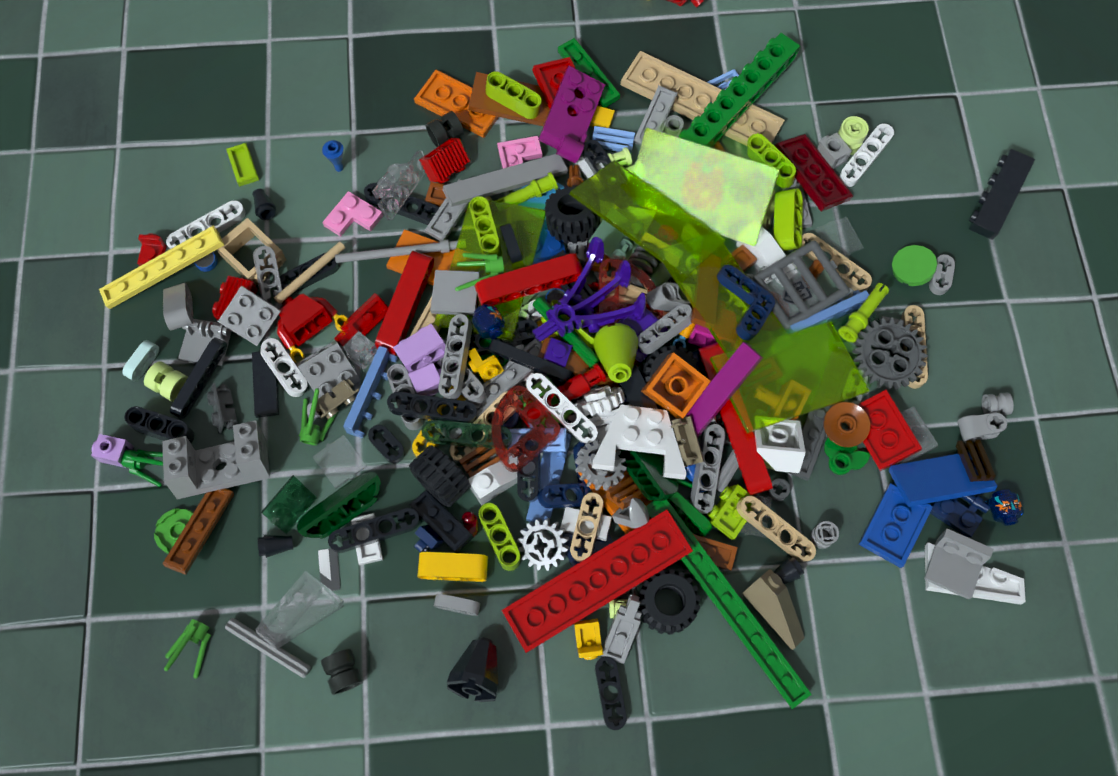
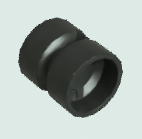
M453 111L442 115L440 121L435 119L425 125L428 135L436 147L450 138H459L464 135L463 127Z
M352 649L336 652L321 660L326 675L331 676L327 682L332 695L343 693L363 683L359 669L353 668L355 658Z

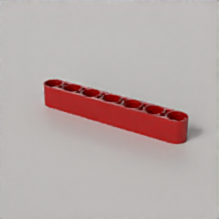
M721 342L698 349L706 375L710 381L714 379L727 362ZM737 389L722 407L720 414L746 488L751 496L773 489L763 457L757 452L755 435Z

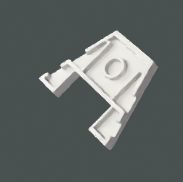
M620 405L593 459L592 468L613 471L616 449L664 455L663 477L685 480V466L673 428H671L667 410Z

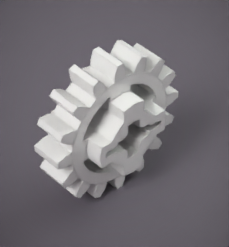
M610 386L591 389L582 399L577 400L575 406L585 416L589 414L591 417L607 415L614 408H617L620 403L624 402L625 396L621 387L610 389Z

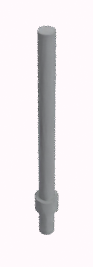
M447 239L439 240L440 243L335 254L336 263L386 258L410 255L412 251L419 253L438 251L448 253L450 250L467 247L466 240L448 242Z

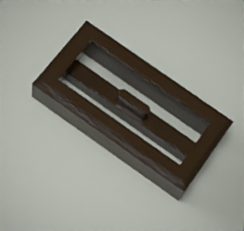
M967 440L966 443L957 441L956 448L970 482L993 481L996 475L981 440H975V443H972L971 440ZM966 450H969V453L972 458V463ZM973 466L976 467V470H977V472H978L979 475H976V472H975Z

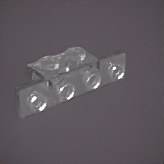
M421 150L417 151L408 163H394L390 165L385 175L377 182L376 187L372 191L375 198H382L378 206L387 220H392L425 175V170L419 159L424 157Z

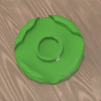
M919 245L902 248L896 253L892 262V271L895 278L909 286H919L929 282L937 269L936 256L928 248Z
M172 509L164 513L157 521L154 539L157 546L165 553L169 554L193 512L188 509Z

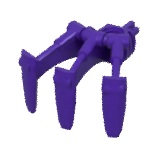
M598 237L592 238L586 252L589 260L573 288H568L564 297L558 301V304L553 305L552 310L546 311L548 321L532 331L539 342L556 331L561 337H564L566 332H573L574 328L579 330L580 328L588 327L590 333H595L600 330V326L613 323L617 319L634 315V319H638L640 322L645 317L646 297L643 292L638 296L636 302L629 307L607 313L594 314L595 310L593 308L602 302L605 296L618 285L626 288L630 285L631 266L627 260L622 261L618 271L615 273V278L589 298L582 299L580 292L587 281L586 277L594 262L599 264L604 260V242ZM565 314L568 315L570 319L568 321H562L558 318V316Z

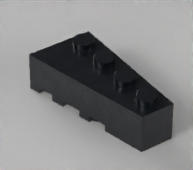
M1013 149L1006 155H1001L996 164L995 172L992 173L987 182V190L982 193L978 200V203H980L978 209L974 210L969 218L971 222L969 230L991 240L999 234L1035 161L1034 158Z

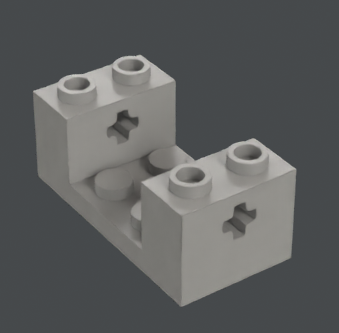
M255 420L233 425L234 442L199 450L193 448L186 436L162 441L164 482L176 499L270 478L267 440L258 422ZM226 463L224 469L216 470L219 464Z

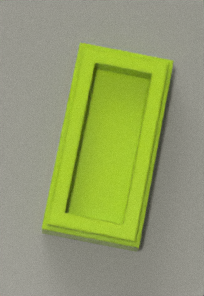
M247 143L227 148L226 150L239 187L259 181Z

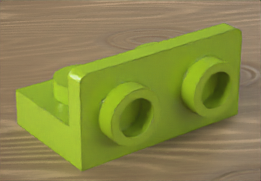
M738 484L730 487L727 486L719 496L721 500L717 506L714 505L713 509L707 513L711 525L715 526L731 540L737 537L747 522L739 515L737 503L741 498L750 495ZM751 502L745 503V505L747 506V512L754 511L751 509Z

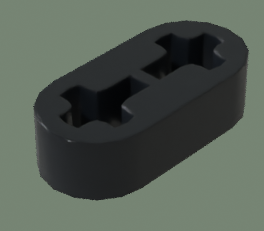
M508 223L500 226L512 264L523 261L511 224Z
M382 425L373 426L368 433L371 444L389 463L396 464L401 462L405 456L402 444L386 427ZM375 433L382 434L385 442L382 443L380 439H376ZM390 445L394 450L398 449L399 455L396 457L395 455L390 456L391 453L387 447Z

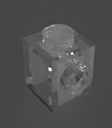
M359 331L343 346L347 357L363 370L372 363L377 352L375 344Z

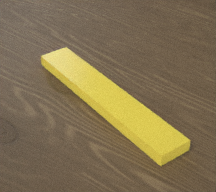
M214 225L100 288L105 306L109 309L117 306L224 246L217 228Z

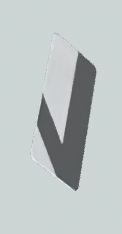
M332 549L319 550L321 592L340 590L337 552H334Z

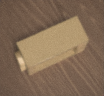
M246 218L222 238L224 246L217 249V251L244 279L251 280L255 285H258L255 267L248 271L232 256L236 251L256 236L263 244L273 249L278 269L286 261L282 250L254 223ZM270 254L263 259L265 266H260V270L264 268H273L272 264L267 265L266 258H269ZM267 271L263 274V282L266 280L267 276L272 272Z

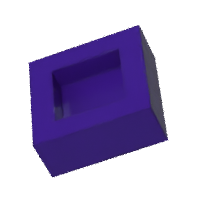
M551 337L543 359L565 367L572 346Z

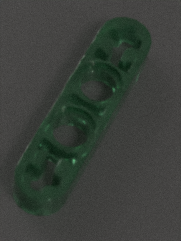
M429 420L422 427V435L425 440L434 444L506 449L513 440L510 430L504 426ZM432 427H435L438 432H445V438H443L442 433H434L433 437H431L427 431H431ZM454 428L462 430V435L458 439H451L449 437L450 431ZM477 430L485 432V437L481 441H474L472 439L473 433ZM489 431H492V436L497 437L504 433L507 439H503V442L499 443L498 438L491 437V442H488L490 439Z

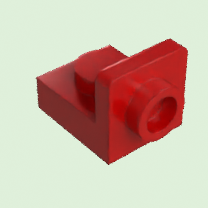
M153 233L147 235L139 234L138 239L142 243L137 262L139 266L166 252L167 245L160 236Z

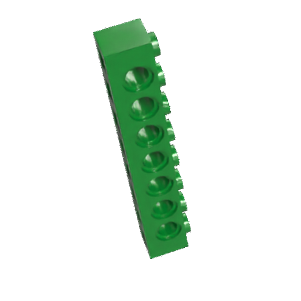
M780 33L776 38H771L766 48L756 54L754 61L751 64L747 63L741 74L731 80L729 87L726 90L722 89L716 100L706 106L704 113L701 116H696L691 126L680 133L678 137V150L698 163L796 59L800 45L783 33Z

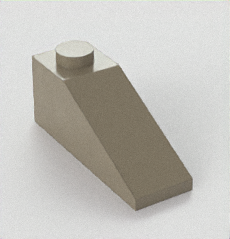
M769 569L742 594L793 650L805 637L787 587L781 578Z

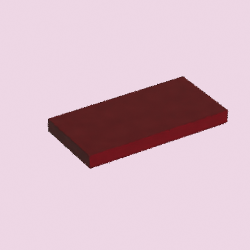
M806 134L774 145L794 164L796 180L821 212L852 199V193Z

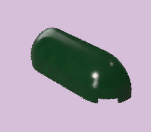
M620 449L619 458H625L626 460L622 465L627 467V472L646 499L664 501L677 492L679 487L677 479L663 477L664 460L659 454Z
M375 472L359 475L328 496L299 520L297 524L298 532L306 538L323 539L328 537L333 531L343 527L376 502L381 485L378 475Z

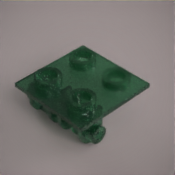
M292 475L261 513L287 534L311 507L317 497Z

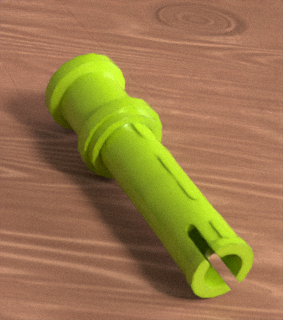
M549 172L547 176L537 181L535 179L531 180L530 185L495 200L494 203L499 213H502L533 197L540 198L542 194L550 190H557L558 185L553 174Z
M877 283L858 311L850 314L849 321L838 330L839 335L844 340L855 342L858 339L859 332L868 325V318L889 293V288L886 285L881 290L880 288L883 284Z

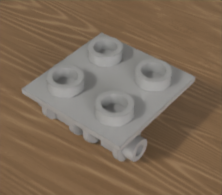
M241 286L218 322L257 346L281 310Z
M193 319V324L182 327L186 330L178 359L198 362L209 342L215 337L227 342L228 347L232 330L218 322ZM226 351L223 357L221 358L220 362L218 363V366L223 365Z

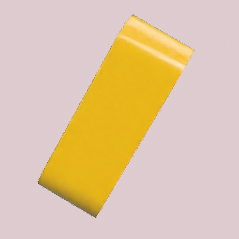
M419 553L417 577L428 580L487 581L488 556L482 554Z

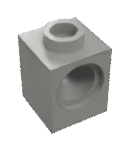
M838 133L823 137L819 141L817 148L832 169L846 163L852 152Z

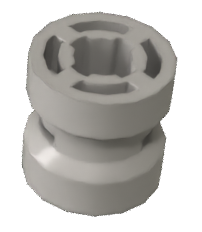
M999 393L998 396L994 394L983 395L982 410L984 414H1012L1014 404L1010 393Z
M823 521L812 530L810 534L811 542L819 549H826L837 541L839 530L834 523Z

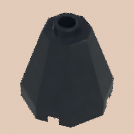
M484 637L472 640L449 674L447 680L448 690L466 699L469 698V695L476 696L474 701L478 702L496 701L498 693L496 646L492 644V640Z

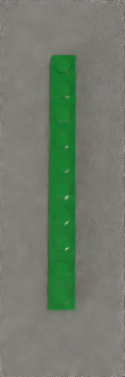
M668 500L652 501L646 507L651 519L665 510L669 511L693 552L681 558L682 562L789 707L793 709L811 696V692Z

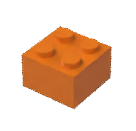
M673 352L667 355L641 392L667 410L676 419H683L711 381Z

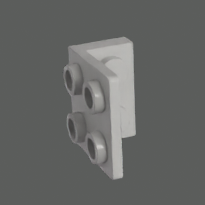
M332 341L296 363L312 390L315 392V389L319 388L318 399L327 392L334 398L336 395L331 389L342 382V380L350 379L354 385L360 381V378L336 341Z
M946 529L936 541L924 579L966 599H971L982 565L991 558L994 549L950 529Z

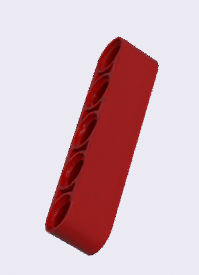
M416 251L410 253L376 337L375 349L382 346L387 348L390 354L397 356L393 347L404 340L432 272L434 257Z
M572 253L480 280L474 287L481 306L487 308L575 282L582 273L583 268L577 254Z

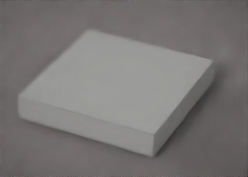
M435 270L430 308L431 314L476 316L478 295L475 287L471 286L460 291H456L455 288L479 279L480 273Z

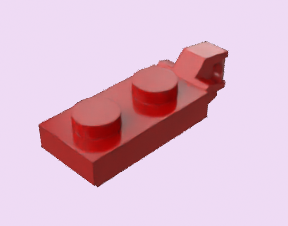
M374 293L340 327L342 331L338 333L334 340L343 347L350 341L354 343L357 340H361L385 317L388 306L378 294Z

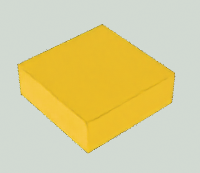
M597 106L589 126L610 128L615 110Z

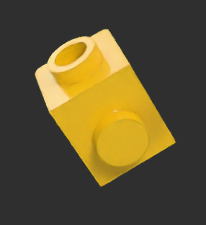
M476 348L468 351V355L471 358L468 364L474 374L479 372L484 383L504 371L495 355L482 361Z
M598 619L576 622L574 628L579 658L592 660L603 655Z

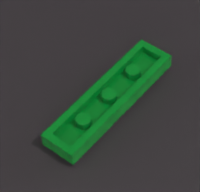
M575 38L558 47V53L561 57H570L575 69L605 84L598 102L601 107L605 108L620 99V93Z

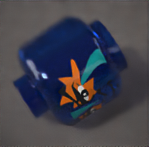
M485 304L474 311L472 323L481 337L495 339L503 333L502 330L506 323L497 307Z
M1009 489L994 492L992 498L988 501L993 519L996 522L1004 523V526L1018 523V519L1024 514L1019 495L1011 492Z

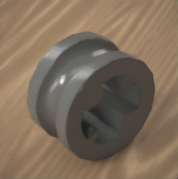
M784 479L773 480L771 482L774 488L778 485L782 486V490L785 493L782 492L780 495H777L775 493L776 490L769 489L767 490L768 495L774 501H783L790 493V485Z

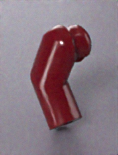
M466 512L462 516L463 526L475 537L478 533L477 516L472 512Z

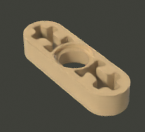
M588 493L582 499L570 547L572 557L578 562L585 560L593 553L604 508L603 499L597 493ZM592 499H596L599 507H594L592 513L593 516H597L596 519L591 516H583L584 513L589 515L590 507L587 505V502H592ZM585 521H590L594 524V529L589 534H585L580 530L581 524ZM578 536L584 539H591V542L585 541L584 546L588 552L583 553L582 557L578 556V552L575 551L576 548L581 547L582 543L581 539H577Z

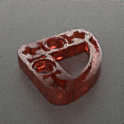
M609 258L601 262L598 272V291L611 282H602V278L607 279V271H603V267H606L607 263H611V267H615V271L611 272V279H613L623 260ZM629 263L631 275L641 282L647 292L656 288L652 279L643 270ZM618 285L615 288L614 296L610 298L605 297L598 304V314L606 311L607 307H610L611 311L618 310L617 307H622L623 309L634 303H619ZM646 304V308L651 311L649 304ZM654 309L659 314L656 318L658 320L663 317V310ZM614 320V322H613V323H610V324H615V323H617L619 320Z
M523 386L512 387L502 397L495 409L491 431L496 455L505 469L510 472H518L559 437L560 426L558 422ZM516 393L517 395L523 394V401L527 404L523 410V403L519 399L514 401V394ZM510 406H512L532 430L506 451L502 441L501 429L505 414ZM530 409H538L541 413L540 417L537 419L529 418L527 413ZM544 418H546L544 424L548 428L554 427L553 435L551 433L544 434L545 427L540 424ZM529 440H535L538 443V448L534 451H529L525 448V443ZM521 448L523 454L518 458V464H509V457H517L520 454L518 449Z

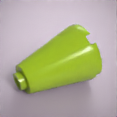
M615 323V326L608 327L606 325L602 327L594 338V350L612 381L621 383L631 377L638 350L636 332L628 325Z

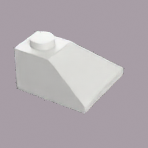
M754 416L753 424L757 452L775 471L799 473L806 453L800 421Z

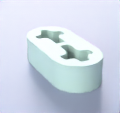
M149 340L143 341L125 364L123 375L133 381L140 379L158 355L159 346Z

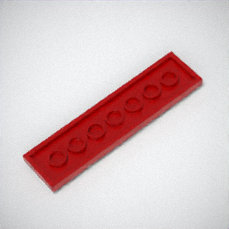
M665 510L650 519L645 525L632 530L507 606L502 612L525 653L685 557L693 552L669 511Z

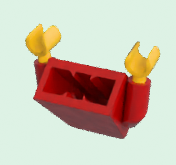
M300 294L295 299L288 297L282 302L283 307L279 309L281 310L279 313L281 319L278 321L277 334L285 348L290 350L289 356L293 362L297 363L294 356L300 353L304 359L305 354L295 347L296 344L299 347L332 322L331 318L335 320L336 329L342 331L341 325L338 323L340 321L345 322L348 318L344 315H338V311L325 298L308 297L305 294Z

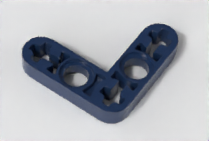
M724 265L717 273V280L722 286L749 305L736 327V333L741 339L750 341L762 328L775 306V299L773 295L734 266ZM742 285L747 287L750 290V293L746 292L742 288ZM766 300L764 307H762L761 303ZM752 312L757 313L760 319L755 318ZM748 324L751 325L749 330L746 329Z
M579 441L574 446V461L578 457V452L586 443ZM577 472L578 483L547 485L539 491L538 501L541 506L549 509L581 507L584 496L589 491L592 493L593 491L584 480L579 479L581 476ZM567 490L574 491L576 494L575 501L567 498ZM549 492L550 496H556L559 494V497H555L553 500H550V498H546L545 495ZM592 499V502H587L589 506L597 504L596 499Z

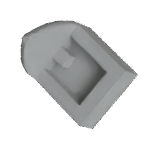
M632 498L630 506L623 510L619 508L612 515L615 523L631 528H639L649 521L647 507L638 498Z

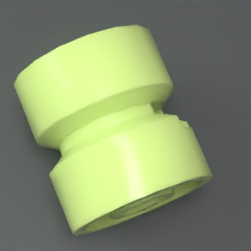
M857 116L848 117L843 121L838 134L852 150L850 155L855 154L862 146L869 131L868 124L864 119Z
M158 361L147 371L144 385L174 402L188 376L178 370H174L164 362Z

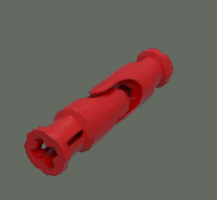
M595 363L592 369L583 374H577L564 385L557 387V389L571 402L572 399L581 397L589 392L591 387L601 381L605 382L607 379L600 366ZM549 394L547 397V403L551 407L558 406V404L551 405V399L554 395L559 399L556 394ZM537 399L528 408L518 410L528 428L532 427V423L542 417L547 418L552 415Z

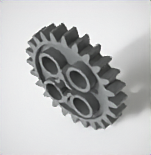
M893 317L887 323L884 318H881L879 323L874 320L870 323V326L867 325L863 329L864 332L861 331L858 334L859 339L853 343L858 347L852 351V353L858 355L853 359V362H860L856 370H864L861 377L869 376V384L877 381V388H880L883 384H885L886 390L891 389L892 385L895 390L901 388V384L907 387L910 385L909 381L913 383L917 380L916 376L923 373L920 368L926 366V363L921 360L928 357L927 354L922 353V350L927 348V346L920 345L919 343L924 338H916L915 335L918 330L916 329L911 332L909 330L911 327L910 323L905 327L902 326V319L896 324ZM878 336L884 337L886 344L881 343ZM900 343L906 345L907 352L900 348ZM872 356H876L879 359L880 365L872 361ZM894 363L901 367V372H897L894 369Z

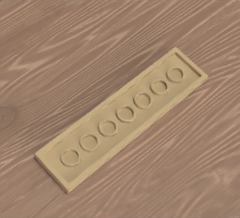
M642 51L638 53L621 79L620 84L650 100L653 99L658 85L677 92V98L671 110L692 120L698 115L701 116L706 106L710 102L713 103L721 89ZM752 105L724 135L747 146L748 138L757 133L762 134L773 143L785 120ZM756 145V146H753V148H755V149L761 148L760 146H757V145Z

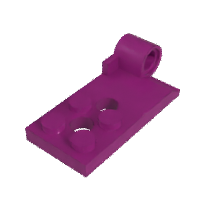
M568 66L538 140L557 149V155L576 163L584 149L586 133L605 84ZM575 90H580L583 93L582 99L575 96ZM571 107L575 109L576 116H570L567 112V108Z

